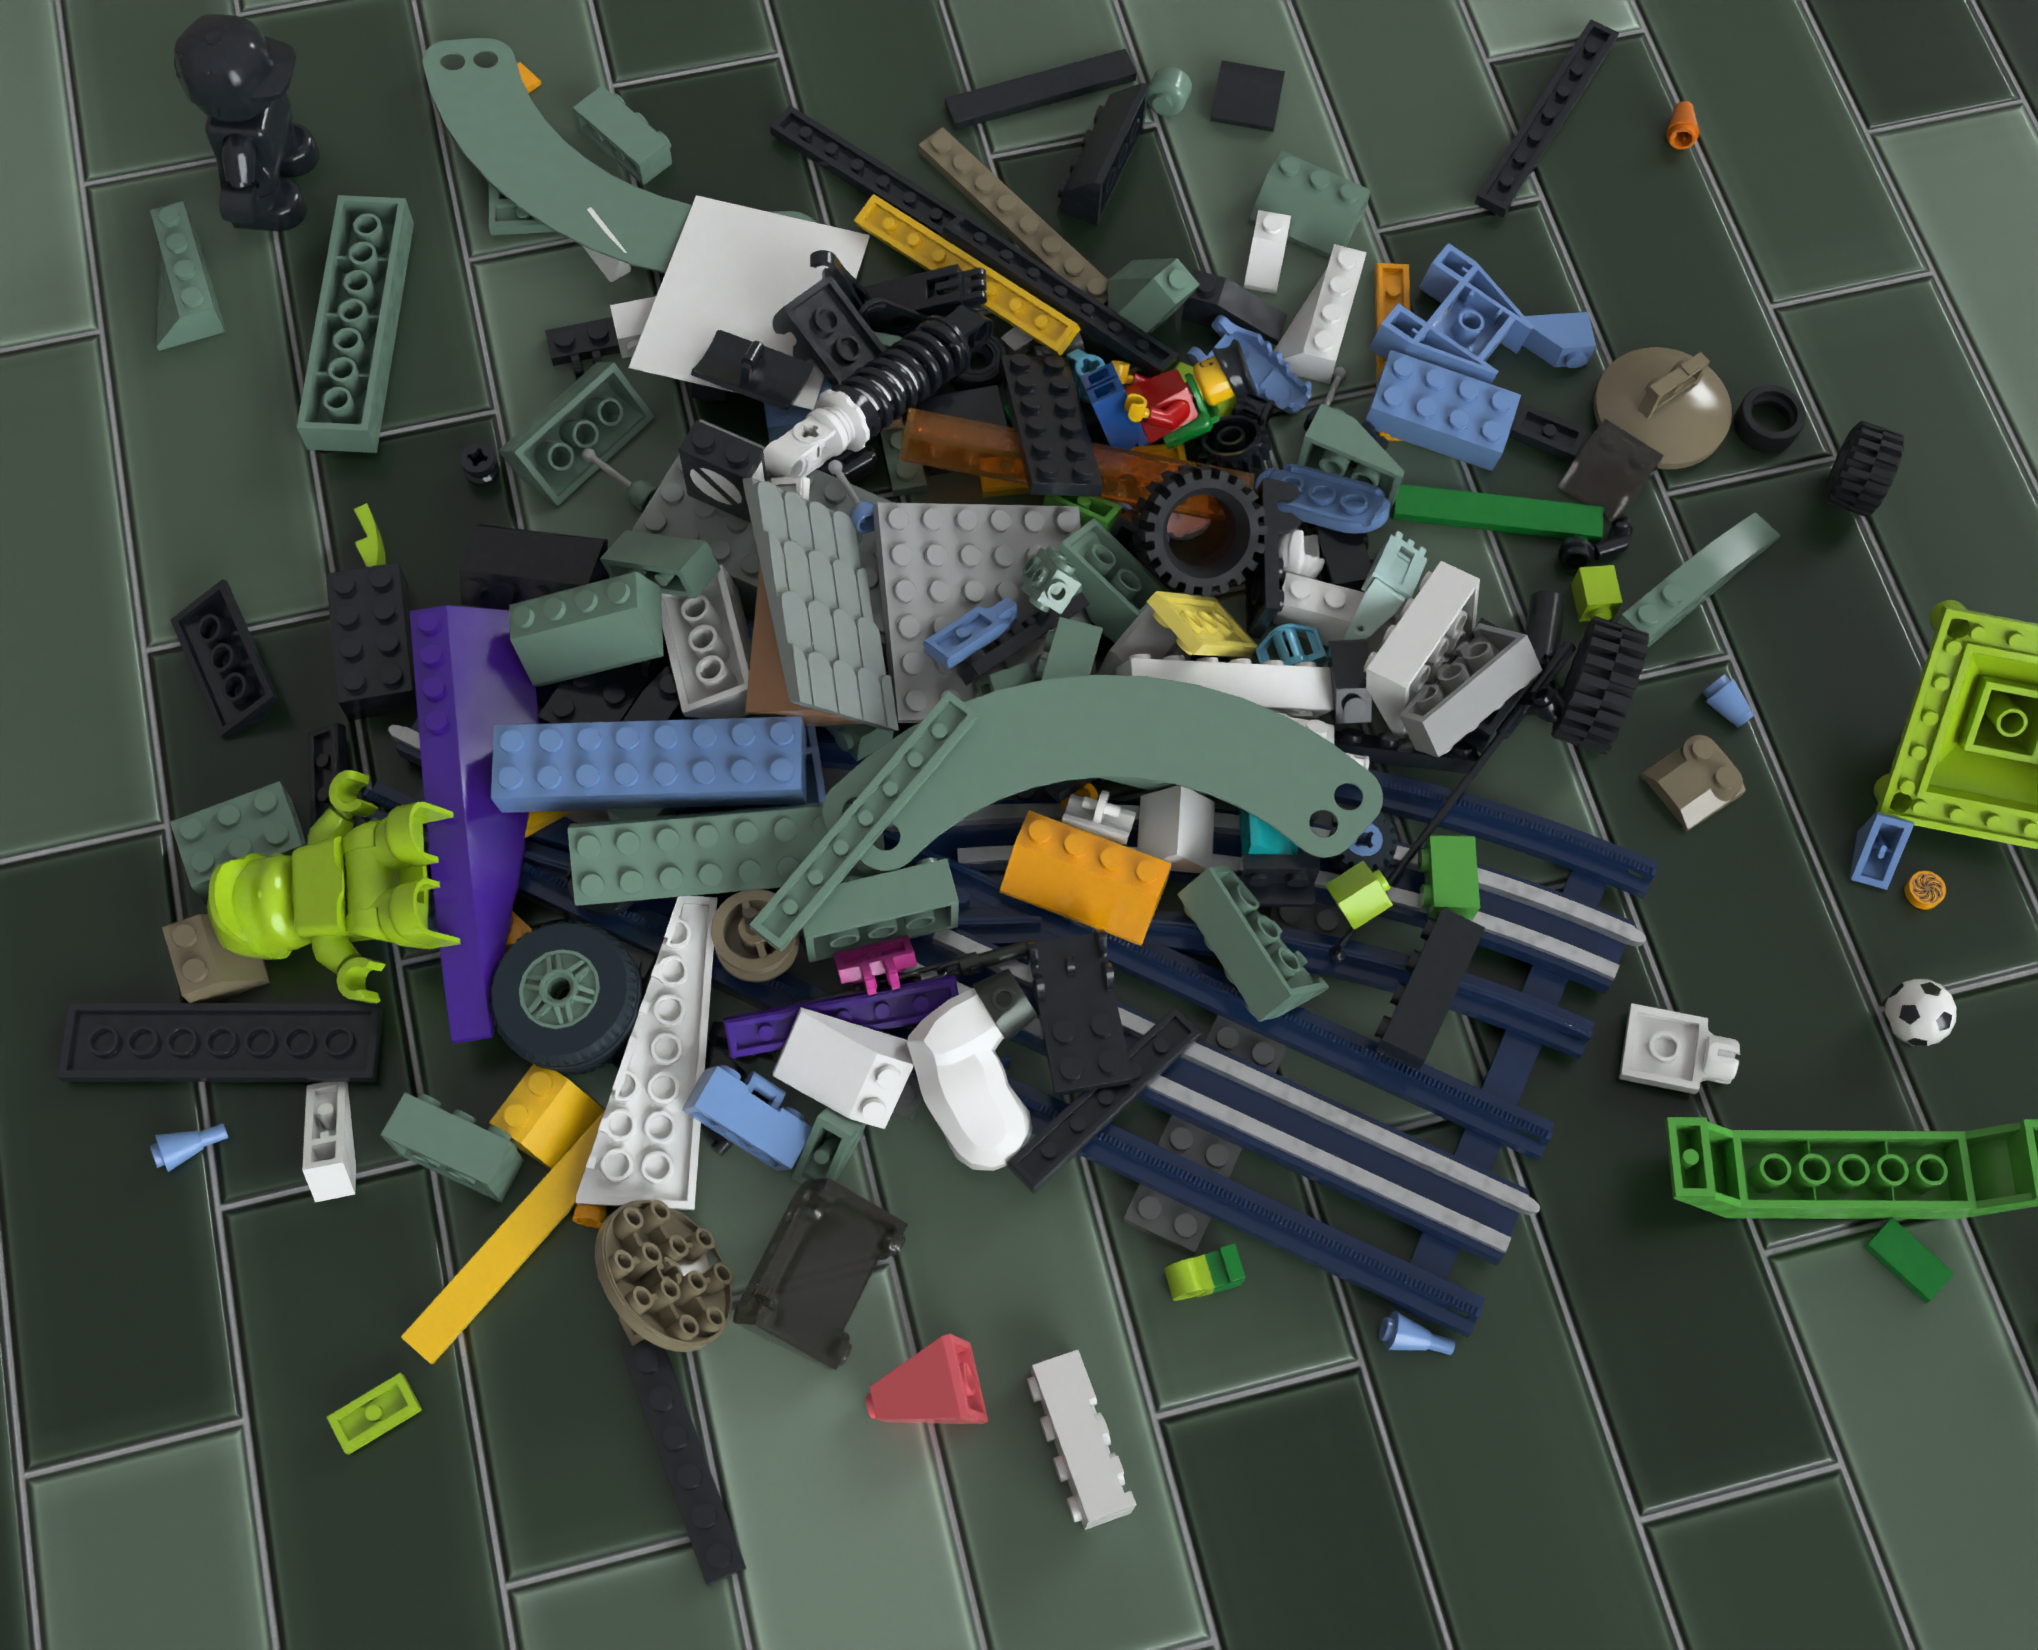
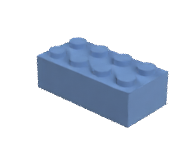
M1390 350L1381 369L1364 423L1371 422L1377 432L1383 431L1390 434L1391 437L1493 471L1503 454L1521 394Z

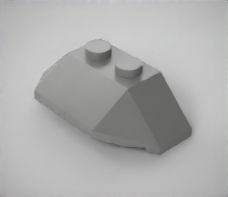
M1148 604L1108 651L1097 675H1117L1116 668L1129 660V656L1134 654H1150L1151 659L1161 660L1167 656L1181 655L1185 657V661H1189L1191 655L1179 647L1176 642L1178 637L1170 628L1167 629L1156 621L1152 614L1154 610Z

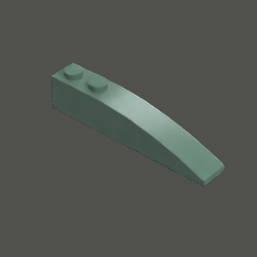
M1756 512L1672 572L1625 611L1617 623L1649 633V643L1647 645L1649 648L1777 541L1781 535Z

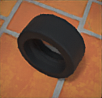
M1761 385L1752 389L1744 397L1737 409L1734 424L1737 434L1749 447L1764 453H1775L1787 449L1796 440L1804 427L1806 413L1803 403L1789 389L1778 385ZM1757 406L1774 408L1784 415L1789 427L1781 432L1764 429L1756 423L1752 417L1751 410Z

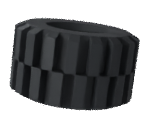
M1864 421L1858 422L1848 433L1833 464L1825 490L1826 503L1865 517L1871 516L1886 497L1899 468L1904 450L1903 434Z

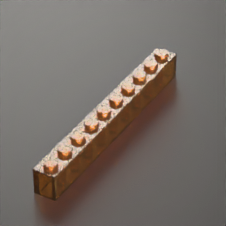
M909 408L899 461L1028 485L1014 428ZM1092 443L1103 483L1101 497L1096 498L1136 505L1140 496L1147 499L1151 494L1146 489L1151 481L1157 483L1163 481L1161 473L1166 470L1178 472L1177 466L1184 464L1196 467V462ZM1208 465L1239 477L1246 482L1244 486L1254 490V473ZM1210 495L1192 496L1181 502L1173 511V513L1226 523L1221 505Z

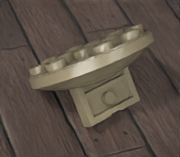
M1649 347L1626 353L1612 362L1602 374L1596 387L1593 402L1595 418L1601 433L1627 460L1658 469H1680L1702 462L1719 448L1731 424V401L1724 384L1716 373L1708 367L1710 361L1702 352L1693 357L1674 349Z
M637 1200L626 1203L605 1219L598 1231L595 1242L597 1277L611 1305L618 1313V1319L632 1346L647 1340L656 1346L671 1351H696L718 1338L730 1320L733 1303L731 1289L733 1275L714 1246L713 1235L707 1229L700 1228L683 1213L676 1209L668 1208L660 1200ZM709 1250L713 1252L719 1262L711 1268L706 1257V1252Z

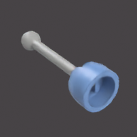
M832 460L828 465V470L830 473L836 474L855 505L851 510L850 517L856 530L859 533L874 531V504L869 501H860L842 472V463L838 460Z

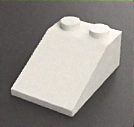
M801 1007L774 1067L773 1076L848 1119L885 1129L914 1064L907 1044L908 1040Z

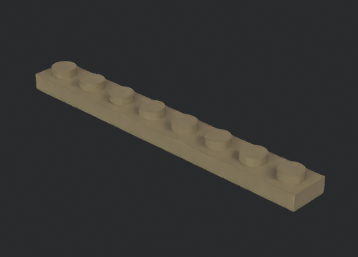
M942 127L918 144V153L1025 253L1108 307V279L948 131Z

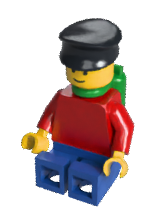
M1233 339L1228 347H1212L1214 356L1195 364L1193 367L1194 375L1190 373L1184 375L1187 381L1185 383L1176 369L1147 378L1136 373L1128 375L1130 364L1115 360L1080 376L1110 446L1116 451L1125 452L1134 448L1137 443L1139 447H1142L1162 438L1167 449H1172L1211 431L1213 424L1220 420L1217 413L1219 412L1217 404L1234 396L1240 399L1248 393L1257 395V387L1250 374L1240 343ZM1127 383L1128 386L1124 389L1122 384Z

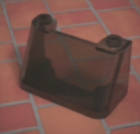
M830 1178L806 1180L797 1189L735 1309L733 1322L826 1369L836 1371L838 1366L843 1365L850 1355L852 1345L849 1343L850 1336L844 1329L878 1260H885L889 1256L894 1257L900 1252L905 1242L903 1234L908 1224Z

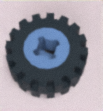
M1381 813L1358 837V839H1364V842L1357 841L1356 839L1343 853L1328 857L1329 862L1334 861L1333 868L1336 871L1342 869L1346 872L1364 860L1372 873L1377 869L1384 873L1386 868L1389 867L1397 849L1396 842L1398 838L1397 833H1393V824L1391 822L1386 824V816ZM1337 820L1335 821L1329 833V836L1333 835L1336 832L1338 826Z

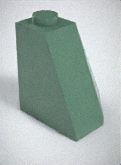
M1178 258L1132 260L1107 281L1108 308L1150 334L1171 317L1200 284Z

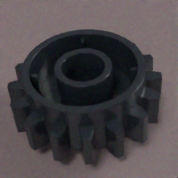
M1231 415L1221 417L1218 422L1213 424L1211 431L1196 437L1197 446L1194 447L1196 461L1199 464H1205L1213 468L1216 467L1239 478L1241 473L1252 476V468L1263 469V460L1270 459L1271 443L1266 427H1259L1257 420L1245 416Z

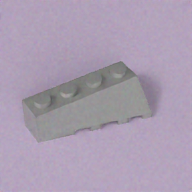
M1481 623L1473 629L1472 632L1475 637L1470 643L1462 642L1455 650L1458 657L1452 664H1443L1436 672L1438 680L1434 684L1425 685L1399 714L1415 750L1435 757L1446 754L1453 748L1454 744L1467 733L1474 731L1480 722L1493 711L1500 709L1505 704V701L1518 690L1526 687L1531 679L1542 671L1528 635Z

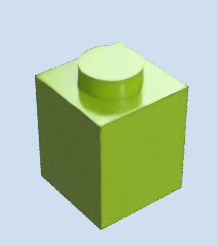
M1614 565L1579 568L1571 583L1579 622L1590 621L1594 616L1606 620L1613 619L1623 603Z
M1364 860L1325 884L1340 911L1354 930L1393 906L1385 893L1391 889L1389 883L1379 869L1372 873Z

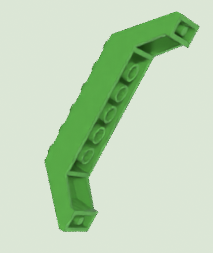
M1667 1117L1664 1120L1673 1199L1724 1218L1890 1219L1893 1217L1894 1219H1963L2038 1206V1119H2023L2016 1123L1970 1131L1730 1130L1708 1122L1707 1117Z

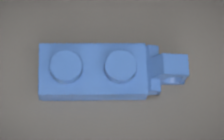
M1006 597L991 608L984 609L981 606H977L924 640V653L950 670L1006 633L1019 620V617H1017V603Z

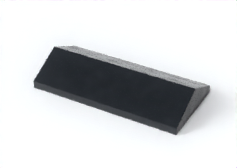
M222 579L170 620L219 736L226 738L264 722L278 696L228 582Z

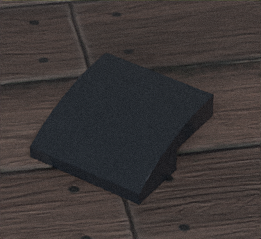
M1222 60L1210 121L1274 132L1285 71Z

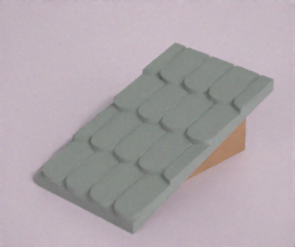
M754 478L742 479L760 561L745 713L759 717L802 716L804 726L866 724L886 731H899L891 676L886 675L880 632L873 619L867 572L865 568L861 567L857 533L852 519L844 512L826 508L823 504L804 499L795 492L779 489L770 482L759 481Z

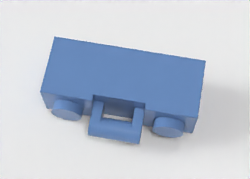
M721 1065L720 1067L715 1066L706 1069L692 1090L682 1111L774 1170L784 1171L792 1169L813 1127L804 1122V1115L790 1107L779 1108L786 1092L754 1071L749 1074L743 1083L740 1081L741 1075L728 1066ZM755 1090L767 1098L769 1102L765 1103L751 1093Z

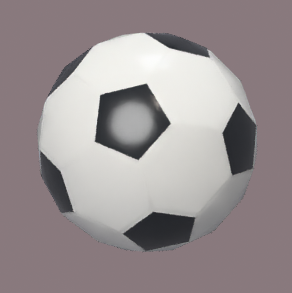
M1913 979L1902 982L1891 991L1885 1003V1019L1889 1029L1901 1041L1913 1046H1929L1939 1043L1951 1033L1956 1023V1004L1952 995L1941 984L1929 979Z

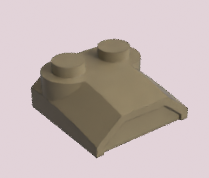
M1695 735L1688 738L1684 745L1640 775L1642 780L1645 779L1681 823L1682 829L1685 832L1741 797L1746 791L1739 770L1711 738L1704 735Z

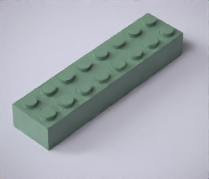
M338 195L296 427L307 450L377 453L414 221L406 198Z
M856 799L846 802L843 807V814ZM823 802L572 823L567 829L575 906L752 889L781 888L828 833L822 815ZM883 832L873 843L880 850H884ZM859 860L845 878L856 875L862 878L877 875L879 870L872 869Z

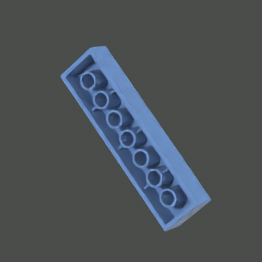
M802 716L494 725L491 799L501 813L806 804V729Z

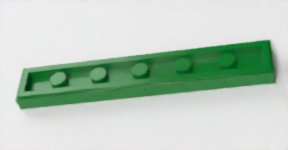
M1407 484L1400 485L1393 505V520L1561 539L1578 535L1581 538H1587L1588 542L1597 543L1603 537L1602 506Z

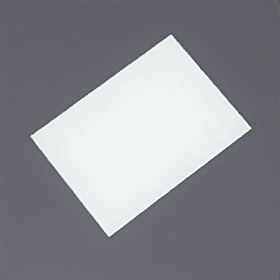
M696 195L628 368L734 392L691 375V370L705 355L716 332L723 330L752 342L760 341L766 347L793 356V346L796 344L795 336L790 332L785 335L775 333L772 322L775 314L782 307L822 280V271L824 268H829L827 266L810 267V255L819 250L833 252L845 269L856 279L870 235ZM810 359L807 362L813 365V370L793 406L814 410L824 374L814 361Z

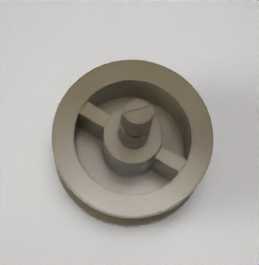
M763 889L738 892L726 899L714 915L711 936L717 958L728 973L740 980L747 982L772 980L783 974L793 964L798 954L800 945L799 932L780 953L750 929L749 924L775 895L773 892Z

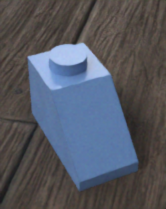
M1589 312L1525 316L1534 327L1522 346L1553 367L1578 368L1588 365L1596 347Z

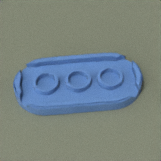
M1297 464L1283 465V470L1274 471V467L1265 470L1255 481V491L1263 478L1281 480L1296 486L1301 496L1291 503H1278V509L1282 512L1292 513L1303 522L1351 534L1370 532L1385 524L1389 517L1390 502L1389 499L1385 498V493L1375 485Z

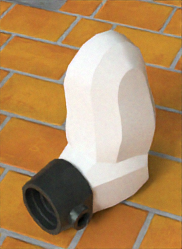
M1009 968L973 984L974 988L947 1000L917 1025L908 1036L907 1041L919 1087L928 1110L945 1135L947 1143L957 1160L973 1170L994 1171L1006 1166L1007 1162L1028 1143L1033 1130L1030 1112L1009 1085L1003 1065L995 1052L1004 1038L1007 1041L1038 1017Z

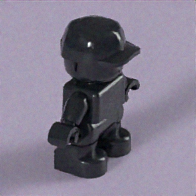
M222 14L203 15L193 22L177 39L174 49V67L176 77L187 98L207 115L205 132L217 161L221 186L219 206L222 219L232 222L234 228L266 231L290 230L304 220L307 214V204L298 185L291 179L284 177H297L309 173L316 167L319 160V149L310 130L303 125L292 123L291 103L286 91L289 89L297 56L292 46L285 42L264 36L252 21L245 18Z

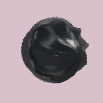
M1576 535L1568 537L1559 548L1558 556L1564 568L1569 571L1578 572L1581 567H1589L1594 559V547L1588 542L1587 538H1581Z

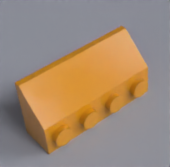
M1029 810L1015 841L1001 884L1000 893L1092 928L1104 929L1105 933L1142 946L1168 881L1172 863Z

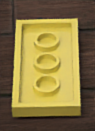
M1156 591L1146 601L1154 610L1152 614L1156 621L1163 627L1170 628L1178 637L1176 639L1177 644L1189 655L1250 658L1256 652L1255 650L1258 645L1215 597Z

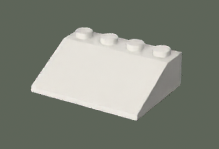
M1440 561L1434 572L1428 571L1420 584V592L1416 598L1408 599L1403 607L1400 621L1396 626L1392 624L1388 628L1382 641L1383 646L1378 653L1372 652L1364 665L1366 689L1392 734L1399 736L1400 739H1407L1409 735L1399 714L1425 685L1434 684L1438 680L1436 672L1443 664H1451L1457 655L1455 650L1462 642L1467 640L1476 626L1480 579L1443 561Z

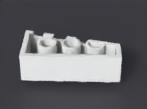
M1079 1350L1032 1365V1377L1026 1379L1033 1402L1041 1401L1046 1416L1040 1418L1041 1427L1046 1441L1054 1440L1059 1456L1054 1457L1053 1462L1060 1482L1068 1481L1072 1496L1066 1499L1074 1523L1081 1521L1084 1530L1131 1514L1136 1506L1132 1491L1126 1493L1123 1491L1122 1486L1125 1485L1124 1470L1119 1457L1114 1452L1110 1453L1108 1445H1111L1109 1430L1101 1412L1097 1413L1094 1406L1097 1405L1096 1395Z

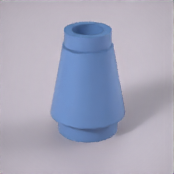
M1724 674L1702 691L1703 695L1707 698L1705 702L1737 728L1755 715L1751 711L1734 678L1730 680Z

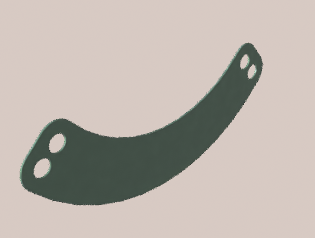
M492 38L445 40L431 45L425 51L422 59L423 68L431 97L442 121L463 154L491 185L518 208L545 226L588 249L633 266L666 273L691 210V204L668 199L635 187L595 165L564 141L544 119L531 100L521 79L514 53L505 43ZM489 52L494 54L498 61L493 67L482 68L474 63L473 58L478 53ZM455 54L461 56L465 64L458 70H448L440 64V60L446 55ZM592 207L627 253H624L603 231L587 211L588 208ZM771 212L810 222H815L811 217L800 212Z
M1087 675L1045 679L1000 689L964 702L979 713V718L890 823L900 833L898 845L891 850H880L872 844L860 861L866 866L879 871L899 869L908 864L934 839L965 817L998 800L1035 787L1067 780L1099 777L1139 778L1175 784L1209 794L1237 806L1269 824L1306 853L1316 857L1327 858L1337 856L1346 851L1376 819L1382 808L1383 793L1376 777L1333 743L1294 720L1244 698L1196 684L1148 676ZM920 723L910 727L870 754L830 789L822 807L823 821L828 831L843 815V807L846 802L857 798ZM1348 783L1358 787L1362 793L1361 805L1354 810H1345L1339 807L1334 799V793L1338 786ZM1320 810L1332 813L1338 823L1336 832L1329 837H1320L1314 834L1309 825V820L1313 813Z

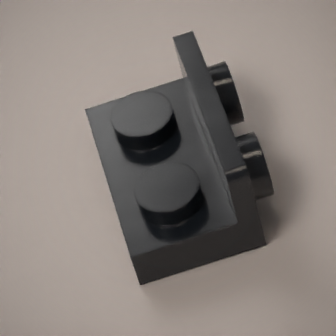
M1243 854L1238 868V877L1258 900L1260 906L1313 907L1315 904V881L1320 871V858L1313 855Z

